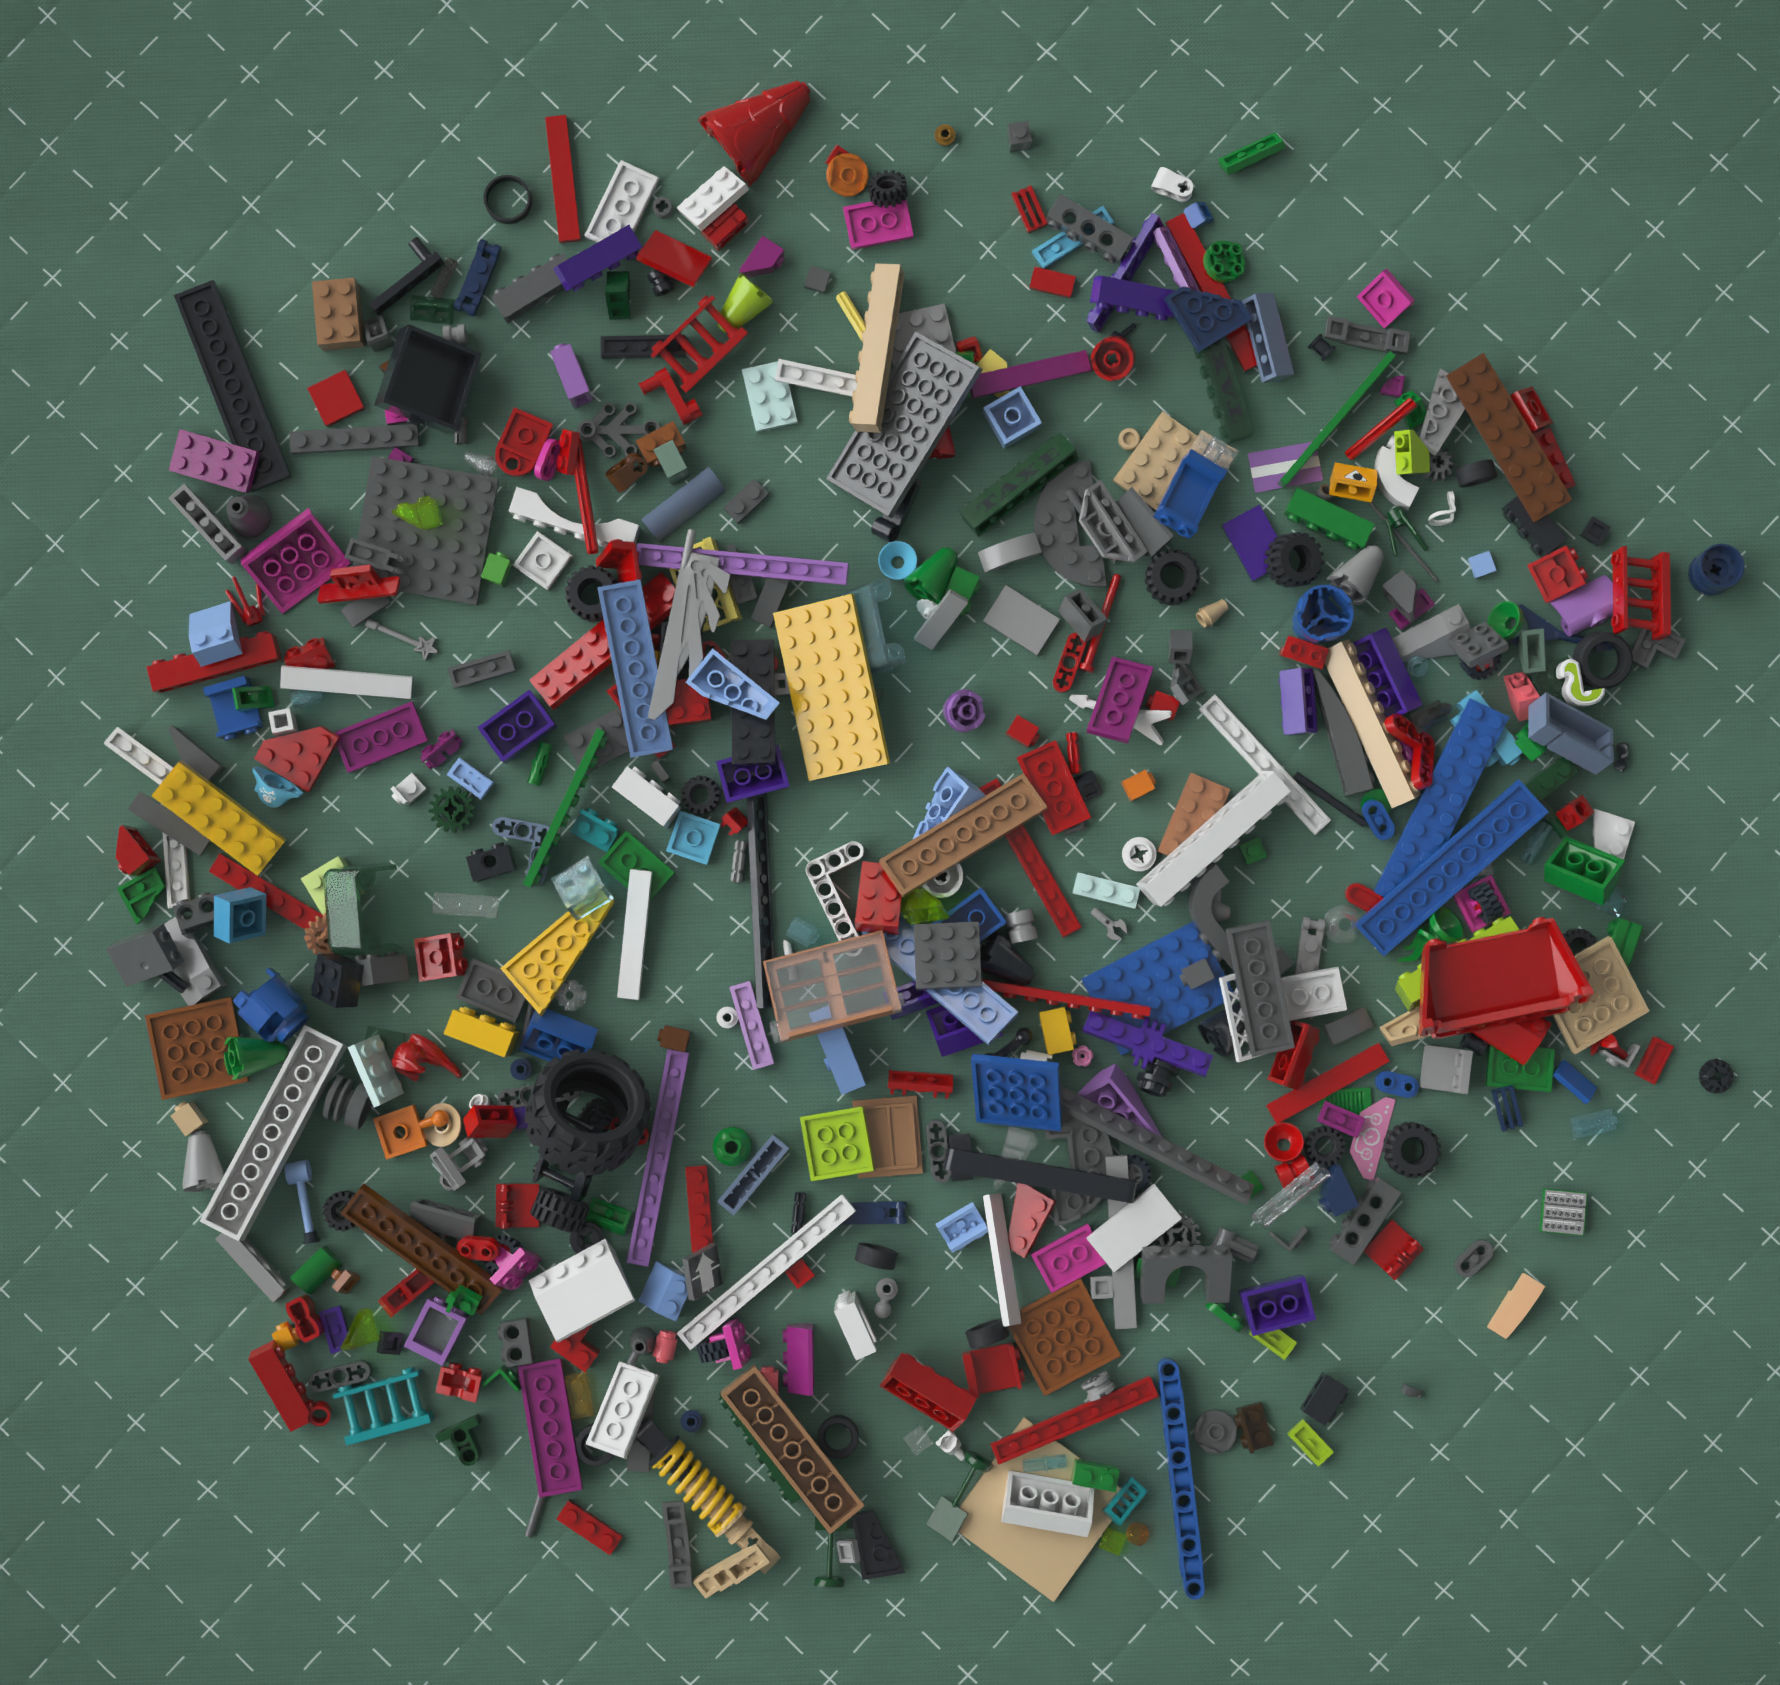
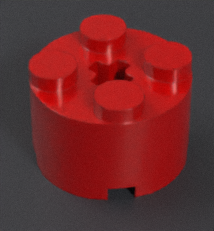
M1108 336L1096 344L1091 353L1093 370L1100 378L1107 381H1115L1125 377L1134 367L1136 360L1134 347L1127 339L1121 336ZM1115 353L1118 361L1111 363V358L1108 355Z

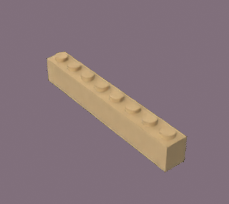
M875 264V271L871 273L872 290L868 292L869 309L865 312L866 329L862 332L863 348L862 351H859L858 356L860 368L859 371H856L855 375L857 387L856 391H853L852 394L853 411H850L849 422L856 432L881 433L905 276L900 264Z
M1348 639L1328 648L1329 651L1325 665L1391 807L1394 808L1420 796V790L1416 789L1412 784L1411 766L1403 757L1400 742L1385 727L1383 705L1380 701H1377L1374 694L1375 688L1368 681L1365 675L1366 669L1357 658L1355 645Z

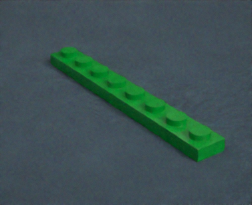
M599 728L596 729L523 885L533 888L534 885H539L543 876L540 872L544 865L548 866L552 858L550 851L553 846L556 847L561 839L562 835L559 832L562 826H567L571 818L568 815L571 807L575 808L580 799L578 793L581 787L585 788L590 778L587 774L590 768L594 769L599 757L596 755L599 749L603 750L608 738L605 737L607 732Z

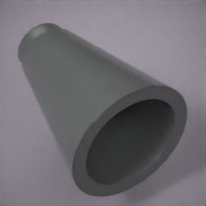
M639 1327L631 1333L629 1346L632 1353L627 1360V1363L631 1366L636 1364L640 1356H647L653 1353L657 1335L651 1328ZM637 1343H642L644 1345V1349L642 1351H638L636 1349Z

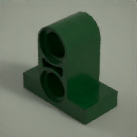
M628 270L607 271L605 297L609 320L631 319L630 276Z
M479 1414L471 1416L439 1431L435 1435L438 1443L450 1439L460 1462L465 1466H472L479 1460L482 1454L481 1447L472 1428L479 1425L482 1420ZM457 1430L465 1431L466 1439L458 1438ZM468 1449L473 1450L475 1459L467 1458L465 1451Z

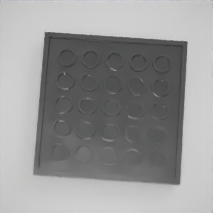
M372 456L358 540L391 550L395 554L408 558L407 563L399 562L393 558L390 559L389 566L402 569L404 571L403 576L373 568L379 578L399 576L401 579L399 592L478 605L482 584L481 575L485 566L499 478ZM354 561V564H353V566H362V565H364V564H361V563H358V562H355V561Z

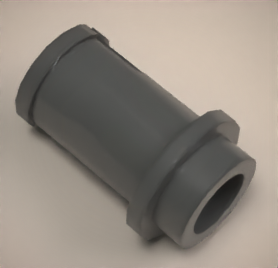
M465 417L460 418L457 430L454 431L453 444H467V425H469V422H467Z

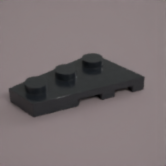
M874 1510L855 1513L852 1516L860 1554L861 1561L859 1563L862 1580L905 1573V1569Z

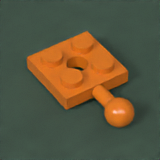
M414 1104L373 1118L386 1160L428 1146L423 1129L433 1125L437 1127L445 1126L449 1121L448 1113L444 1110H437L433 1113L432 1117L420 1121ZM398 1126H402L406 1131L403 1138L398 1137L396 1134Z

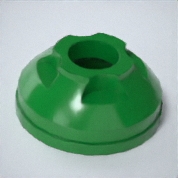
M1501 602L1490 612L1487 624L1504 640L1511 639L1522 628L1524 619L1522 609L1513 602ZM1515 618L1516 624L1509 630L1508 624Z
M1441 906L1429 917V930L1440 941L1453 943L1463 937V926L1450 909Z
M727 1127L719 1131L715 1136L713 1152L717 1160L722 1164L737 1166L745 1162L750 1156L752 1142L749 1135L743 1129ZM728 1141L736 1142L738 1145L737 1152L733 1154L728 1153L725 1150L726 1143Z

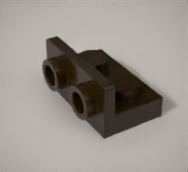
M1261 1401L1235 1408L1237 1415H1234V1420L1237 1428H1241L1243 1436H1240L1243 1449H1247L1252 1454L1255 1453L1254 1450L1274 1445Z

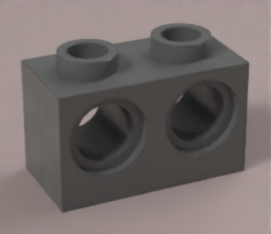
M210 892L198 895L197 899L191 901L184 899L177 902L175 906H172L182 935L214 925V910L206 913L203 911V908L206 905L214 906L215 893L210 894ZM185 912L193 913L192 918L188 920L181 918Z
M529 1317L501 1322L500 1327H498V1338L503 1341L504 1349H501L502 1362H506V1367L533 1363L535 1355ZM509 1327H517L519 1336H511ZM519 1348L522 1351V1358H515L512 1355V1349Z

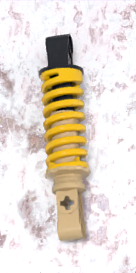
M646 1417L641 1422L635 1439L653 1455L648 1466L653 1469H660L664 1466L659 1472V1476L664 1477L670 1472L672 1476L667 1481L669 1486H672L676 1481L680 1482V1485L675 1489V1493L680 1494L684 1491L686 1496L683 1498V1501L688 1503L692 1499L695 1503L691 1506V1509L696 1511L700 1508L703 1511L699 1518L704 1520L708 1516L711 1519L707 1526L716 1537L724 1534L731 1545L736 1543L742 1550L748 1548V1539H755L753 1544H758L771 1560L770 1563L759 1569L766 1574L781 1557L751 1527L753 1522L744 1517L743 1513L746 1510V1506L740 1502L732 1504L734 1500L733 1494H725L726 1487L724 1485L716 1486L718 1482L716 1476L708 1478L710 1470L708 1468L700 1469L702 1462L699 1459L692 1461L693 1452H684L686 1446L678 1435L668 1440L656 1424Z

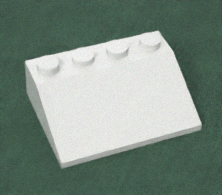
M606 1239L529 1280L535 1299L557 1343L635 1301L617 1254Z

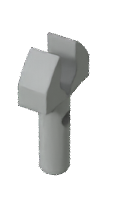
M1094 908L1091 911V915L1107 927L1108 933L1106 936L1109 939L1121 940L1114 933L1113 926L1119 927L1123 932L1127 933L1126 924L1121 919L1112 921L1098 908Z

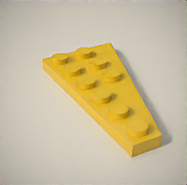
M598 885L500 968L541 1017L615 902L601 885Z

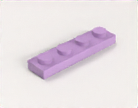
M751 981L729 987L753 1070L774 1064Z

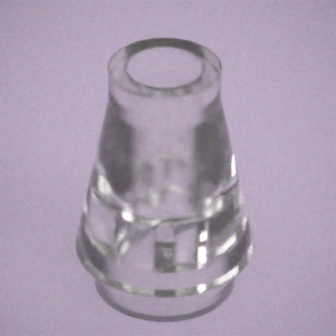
M468 450L464 456V462L471 465L483 476H491L496 470L497 462L492 456L476 453Z

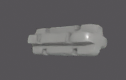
M738 840L735 842L734 849L736 852H734L733 873H731L730 879L732 882L741 883L743 879L742 871H744L746 855L744 851L747 848L745 841Z

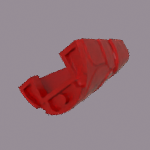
M794 81L764 90L759 95L736 101L734 104L709 111L699 117L698 122L710 137H715L735 163L736 171L750 187L757 181L772 156L776 154L787 134L792 132L810 102L809 93L811 91L805 82Z

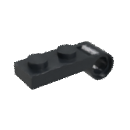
M913 483L892 518L885 514L883 517H878L872 525V534L888 542H894L904 526L921 486Z

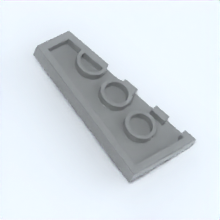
M1441 368L1437 374L1419 436L1428 448L1429 453L1436 456L1465 410L1446 377L1449 373Z

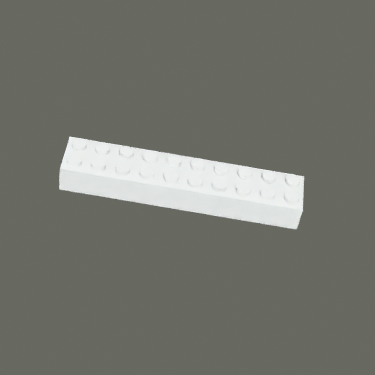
M304 1025L200 1222L237 1241H244L341 1060L347 1045Z

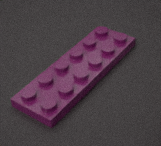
M562 1358L518 1366L539 1498L582 1490L583 1483L576 1451Z

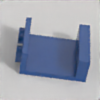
M246 676L203 687L205 696L211 700L219 732L216 733V736L225 741L236 739L237 735L245 733V735L257 733V729L263 727L258 709H252L244 713L236 710L232 688L252 687L250 678Z

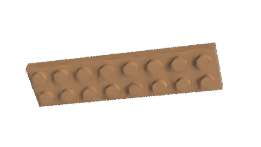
M1023 773L879 860V863L901 896L905 897L1047 810V806Z

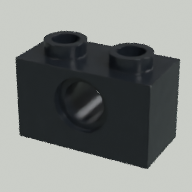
M504 842L492 845L491 850L483 851L482 848L471 851V856H467L466 860L473 882H480L517 871L511 846L504 845ZM489 856H494L496 864L489 868L486 860Z

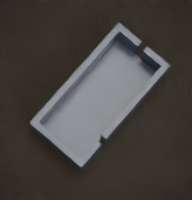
M1547 692L1528 706V738L1542 746L1546 745L1550 751L1561 755L1595 775L1614 762V751L1611 746L1613 744V729Z

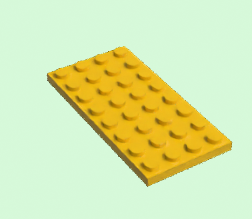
M849 594L773 613L808 780L812 781L890 764L855 595Z

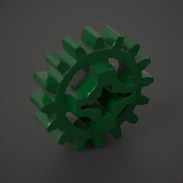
M449 786L448 792L441 788L440 796L437 794L433 795L436 801L429 802L434 807L428 810V812L434 814L431 821H438L436 824L437 828L444 826L443 831L448 832L451 828L452 833H456L458 827L464 831V824L471 825L469 818L476 817L471 811L477 808L471 806L470 803L474 801V798H467L469 795L468 791L461 794L462 788L457 787L456 791H454L453 787ZM456 796L462 798L465 804L458 803ZM446 798V802L442 806H439L442 800ZM452 805L457 807V811H454L453 815L448 812ZM463 813H466L464 818L459 822V817ZM440 815H445L448 818L449 824L444 822Z

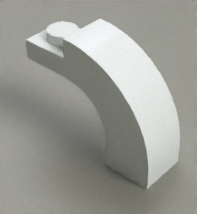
M1392 435L1386 445L1389 449L1384 446L1379 449L1374 469L1377 470V485L1382 494L1397 507L1402 506L1403 510L1406 511L1410 507L1419 487L1405 481L1400 475H1396L1395 436Z

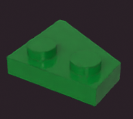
M154 867L117 887L136 924L142 923L165 890L166 884L157 867Z

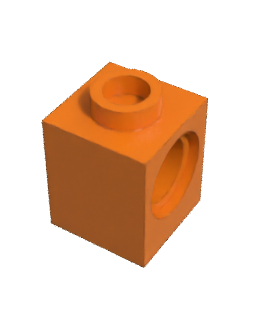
M1145 769L1122 781L1121 784L1131 802L1154 790L1156 781L1152 773H1147Z

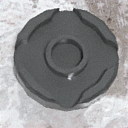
M1218 1409L1207 1410L1199 1415L1195 1421L1193 1429L1195 1440L1200 1448L1206 1452L1219 1454L1229 1450L1235 1443L1237 1427L1232 1417L1226 1412Z

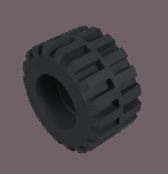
M1301 532L1276 537L1274 542H1270L1268 545L1270 550H1266L1265 555H1267V559H1264V564L1268 565V568L1265 569L1267 573H1271V580H1276L1277 585H1283V587L1287 588L1308 585L1311 581H1315L1318 578L1316 574H1321L1322 572L1320 566L1324 565V560H1321V556H1324V553L1319 550L1321 548L1320 543H1315L1316 539L1313 536L1309 537L1308 533ZM1291 549H1294L1299 555L1300 564L1297 571L1293 570L1289 564L1288 557Z
M1168 549V551H1162L1152 559L1145 572V584H1147L1146 589L1148 593L1151 592V597L1154 600L1156 598L1159 600V603H1167L1169 606L1173 604L1179 605L1187 601L1195 593L1199 586L1198 583L1201 575H1199V566H1196L1197 561L1195 558L1191 559L1189 557L1191 554L1188 552L1186 554L1182 553L1180 549L1177 551ZM1175 566L1183 572L1185 581L1180 588L1171 589L1162 583L1160 573L1164 567Z
M588 565V568L581 567L579 572L575 571L572 573L573 577L568 579V586H565V598L570 609L581 619H586L589 622H594V620L600 622L603 619L601 603L592 606L586 605L581 599L582 590L586 585L593 582L600 583L603 586L618 584V582L608 570H604L600 566Z
M1404 1122L1402 1125L1394 1126V1130H1389L1387 1133L1389 1136L1387 1139L1384 1138L1383 1141L1385 1143V1147H1382V1152H1385L1383 1157L1389 1163L1388 1166L1398 1174L1411 1178L1424 1177L1427 1172L1431 1173L1434 1170V1165L1438 1166L1439 1164L1437 1159L1442 1154L1439 1152V1148H1441V1143L1437 1141L1439 1138L1432 1133L1433 1131L1424 1125ZM1416 1137L1422 1143L1423 1152L1417 1161L1409 1163L1402 1158L1401 1146L1406 1139Z
M541 1187L530 1213L535 1219L564 1232L576 1234L581 1232L590 1207L582 1200L579 1202L570 1200V1194L550 1187Z

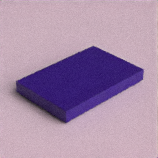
M1259 504L1222 524L1225 534L1251 581L1267 574L1265 568H1268V565L1264 564V559H1267L1265 552L1270 550L1268 545L1270 542H1274V539L1277 537Z

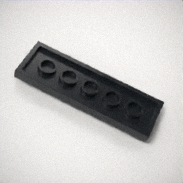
M774 639L731 641V664L775 699ZM731 707L732 765H776L775 710L765 720Z

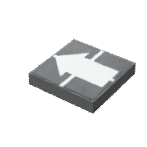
M710 1243L682 1259L689 1300L695 1301L723 1285L717 1244Z

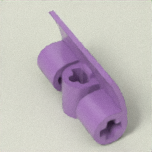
M1606 575L1550 601V604L1562 617L1561 627L1567 636L1570 637L1588 627L1591 629L1598 627L1609 617L1613 616V582Z

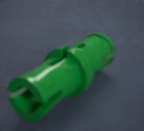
M539 742L535 759H532L531 762L533 766L527 783L536 786L541 785L545 768L548 769L549 764H547L553 745Z

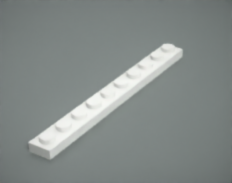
M841 1194L678 1331L677 1335L690 1350L851 1216L856 1209L844 1194Z

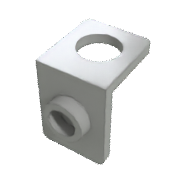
M1632 1044L1627 1051L1628 1056L1623 1060L1605 1050H1599L1598 1053L1606 1057L1605 1061L1614 1067L1620 1065L1629 1068L1640 1046Z

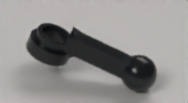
M1020 1028L1016 1032L1015 1038L999 1051L984 1055L1006 1057L1021 1044H1029L1033 1038L1032 1032L1028 1028Z

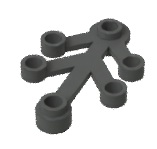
M632 402L626 403L624 409L608 426H599L607 416L611 417L616 413L614 404L605 403L602 410L593 420H584L578 425L577 432L580 433L582 440L593 441L603 450L606 458L612 459L617 453L615 447L608 445L599 435H609L624 450L627 456L629 448H634V453H638L636 446L629 444L621 435L649 434L648 429L653 426L657 430L660 426L655 420H647L643 425H621L629 416H634L637 413V407ZM608 406L613 407L611 413L605 411ZM629 406L634 407V411L631 413L627 412ZM591 428V434H585V429ZM609 448L614 450L611 455L606 454V450Z

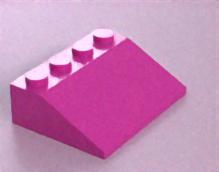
M310 508L306 509L240 558L241 565L282 614L331 578V569L343 568L351 564L349 559L344 558L345 554Z

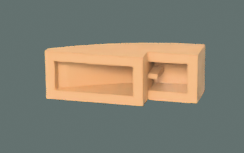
M1522 1273L1512 1291L1509 1290L1487 1327L1507 1339L1532 1308L1545 1286Z

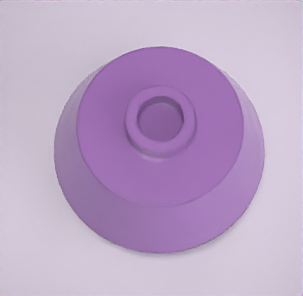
M958 690L945 701L943 706L944 718L956 731H972L980 726L984 720L983 700L971 690Z

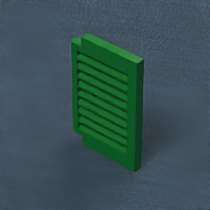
M1371 1087L1341 1088L1319 1100V1112L1324 1101L1360 1115L1361 1111L1372 1105Z

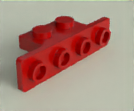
M371 564L331 569L330 577L334 583L320 586L317 601L319 604L395 596L398 594L401 579L399 576L379 578Z

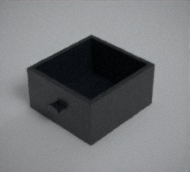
M408 324L399 329L374 406L408 418L407 422L415 426H419L421 423L444 433L456 431L482 353Z

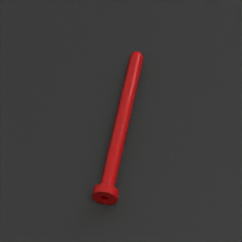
M1119 574L1113 575L1101 610L1107 619L1121 581V575ZM1105 625L1101 634L1092 638L1085 661L1080 663V670L1093 673L1094 667L1092 664Z

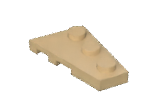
M1420 1005L1379 1027L1381 1033L1391 1046L1425 1038L1419 1035Z

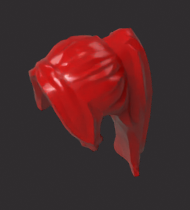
M414 1033L410 1035L408 1042H403L397 1047L393 1059H391L392 1067L397 1072L415 1082L419 1078L417 1073L425 1072V1067L419 1065L424 1062L436 1065V1067H443L457 1078L462 1076L461 1070L438 1045L426 1037Z

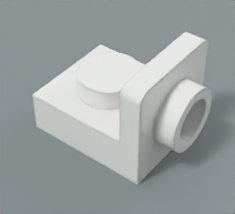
M411 773L400 784L391 788L394 793L392 797L399 805L403 803L409 806L427 788L414 773Z

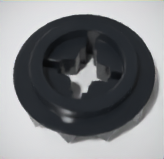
M1712 1059L1702 1065L1699 1071V1081L1708 1092L1723 1093L1730 1089L1731 1084L1734 1082V1071L1731 1069L1730 1064L1725 1061ZM1716 1070L1717 1073L1724 1074L1719 1078V1083L1717 1080L1709 1079L1715 1075Z
M585 1222L580 1233H571L570 1245L576 1254L594 1245V1243H588L583 1248L584 1239L580 1235L586 1236L592 1232L591 1240L594 1243L605 1239L603 1230L597 1224Z

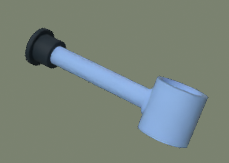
M302 1160L285 1164L287 1183L289 1185L296 1184L305 1228V1233H303L305 1241L303 1244L318 1242L320 1238L317 1237V1232L313 1228L305 1182L312 1180L309 1160Z

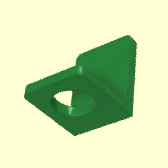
M504 1365L482 1384L484 1387L500 1373L516 1392L521 1389V1385L517 1381L519 1379L518 1376L511 1369L508 1371Z

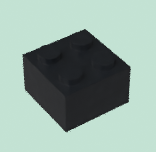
M340 953L317 954L311 996L334 1008L357 1007L364 965Z

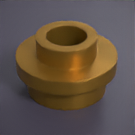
M943 124L937 127L934 137L939 145L949 146L954 142L956 133L952 126ZM948 132L949 136L942 137L941 133Z

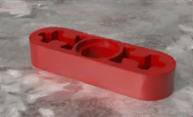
M1072 633L1068 637L1052 681L1054 690L1059 693L1067 692L1072 686L1086 646V642L1080 638L1079 642L1082 643V646L1078 645L1075 653H1079V656L1074 653H1066L1067 649L1071 651L1073 643L1070 640H1075L1076 637L1080 638L1077 633ZM1066 657H1072L1075 660L1073 668L1068 669L1063 665V660ZM1060 669L1066 673H1072V676L1067 674L1065 682L1068 683V686H1063V688H1059V683L1056 682V680H1060L1063 676V673H1059Z

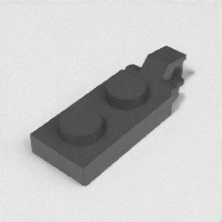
M734 544L726 546L728 552H737ZM730 574V583L737 605L758 599L751 576Z

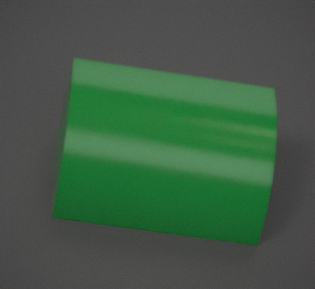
M325 1245L304 1263L290 1279L306 1293L313 1294L331 1277L333 1271L339 1269L343 1263Z

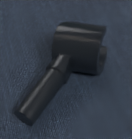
M1132 323L1121 334L1114 330L1111 336H1121L1124 338L1136 328V325Z

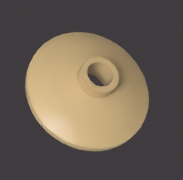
M440 1103L432 1106L427 1111L424 1119L432 1117L433 1113L437 1110H444L449 1115L447 1128L445 1126L437 1127L433 1125L423 1130L426 1139L431 1144L445 1147L454 1143L459 1137L462 1120L455 1107L450 1104Z

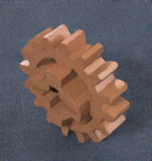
M334 912L331 914V917L324 913L323 918L315 916L316 922H308L310 928H305L306 935L304 939L308 949L313 950L314 955H317L319 952L320 954H334V952L342 954V948L348 949L346 942H352L351 935L353 932L349 921H345L342 915L337 918Z

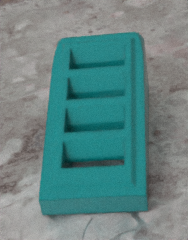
M1130 1477L1106 1504L1102 1512L1116 1525H1122L1148 1491L1133 1477ZM1130 1486L1139 1493L1137 1496L1128 1489ZM1124 1493L1133 1500L1131 1503L1122 1496ZM1118 1500H1120L1124 1505H1126L1127 1508L1123 1509L1117 1503ZM1114 1507L1121 1515H1116L1111 1509Z

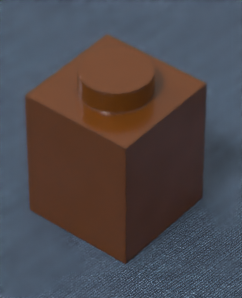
M665 1025L664 1029L660 1028L657 1041H660V1047L687 1052L691 1031Z

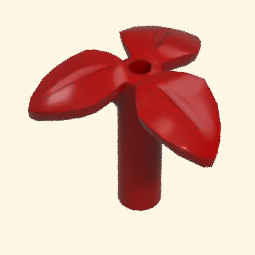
M1612 1034L1592 1044L1590 1047L1591 1056L1597 1052L1600 1045L1611 1050L1622 1060L1628 1056V1053L1619 1047L1617 1039Z

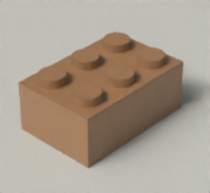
M355 278L313 281L317 345L323 351L365 347L360 284Z

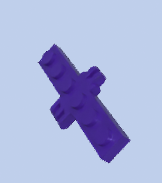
M1089 1012L1083 1033L1132 1050V1056L1135 1057L1134 1066L1137 1067L1140 1059L1144 1060L1141 1068L1145 1070L1147 1063H1152L1155 1058L1206 1077L1213 1055L1162 1037L1166 1027L1165 1023H1162L1160 1030H1157L1158 1021L1154 1020L1152 1027H1149L1150 1018L1146 1017L1140 1029L1099 1013Z

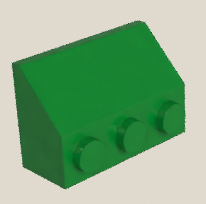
M1566 836L1545 863L1544 881L1603 906L1615 890L1625 865V860Z

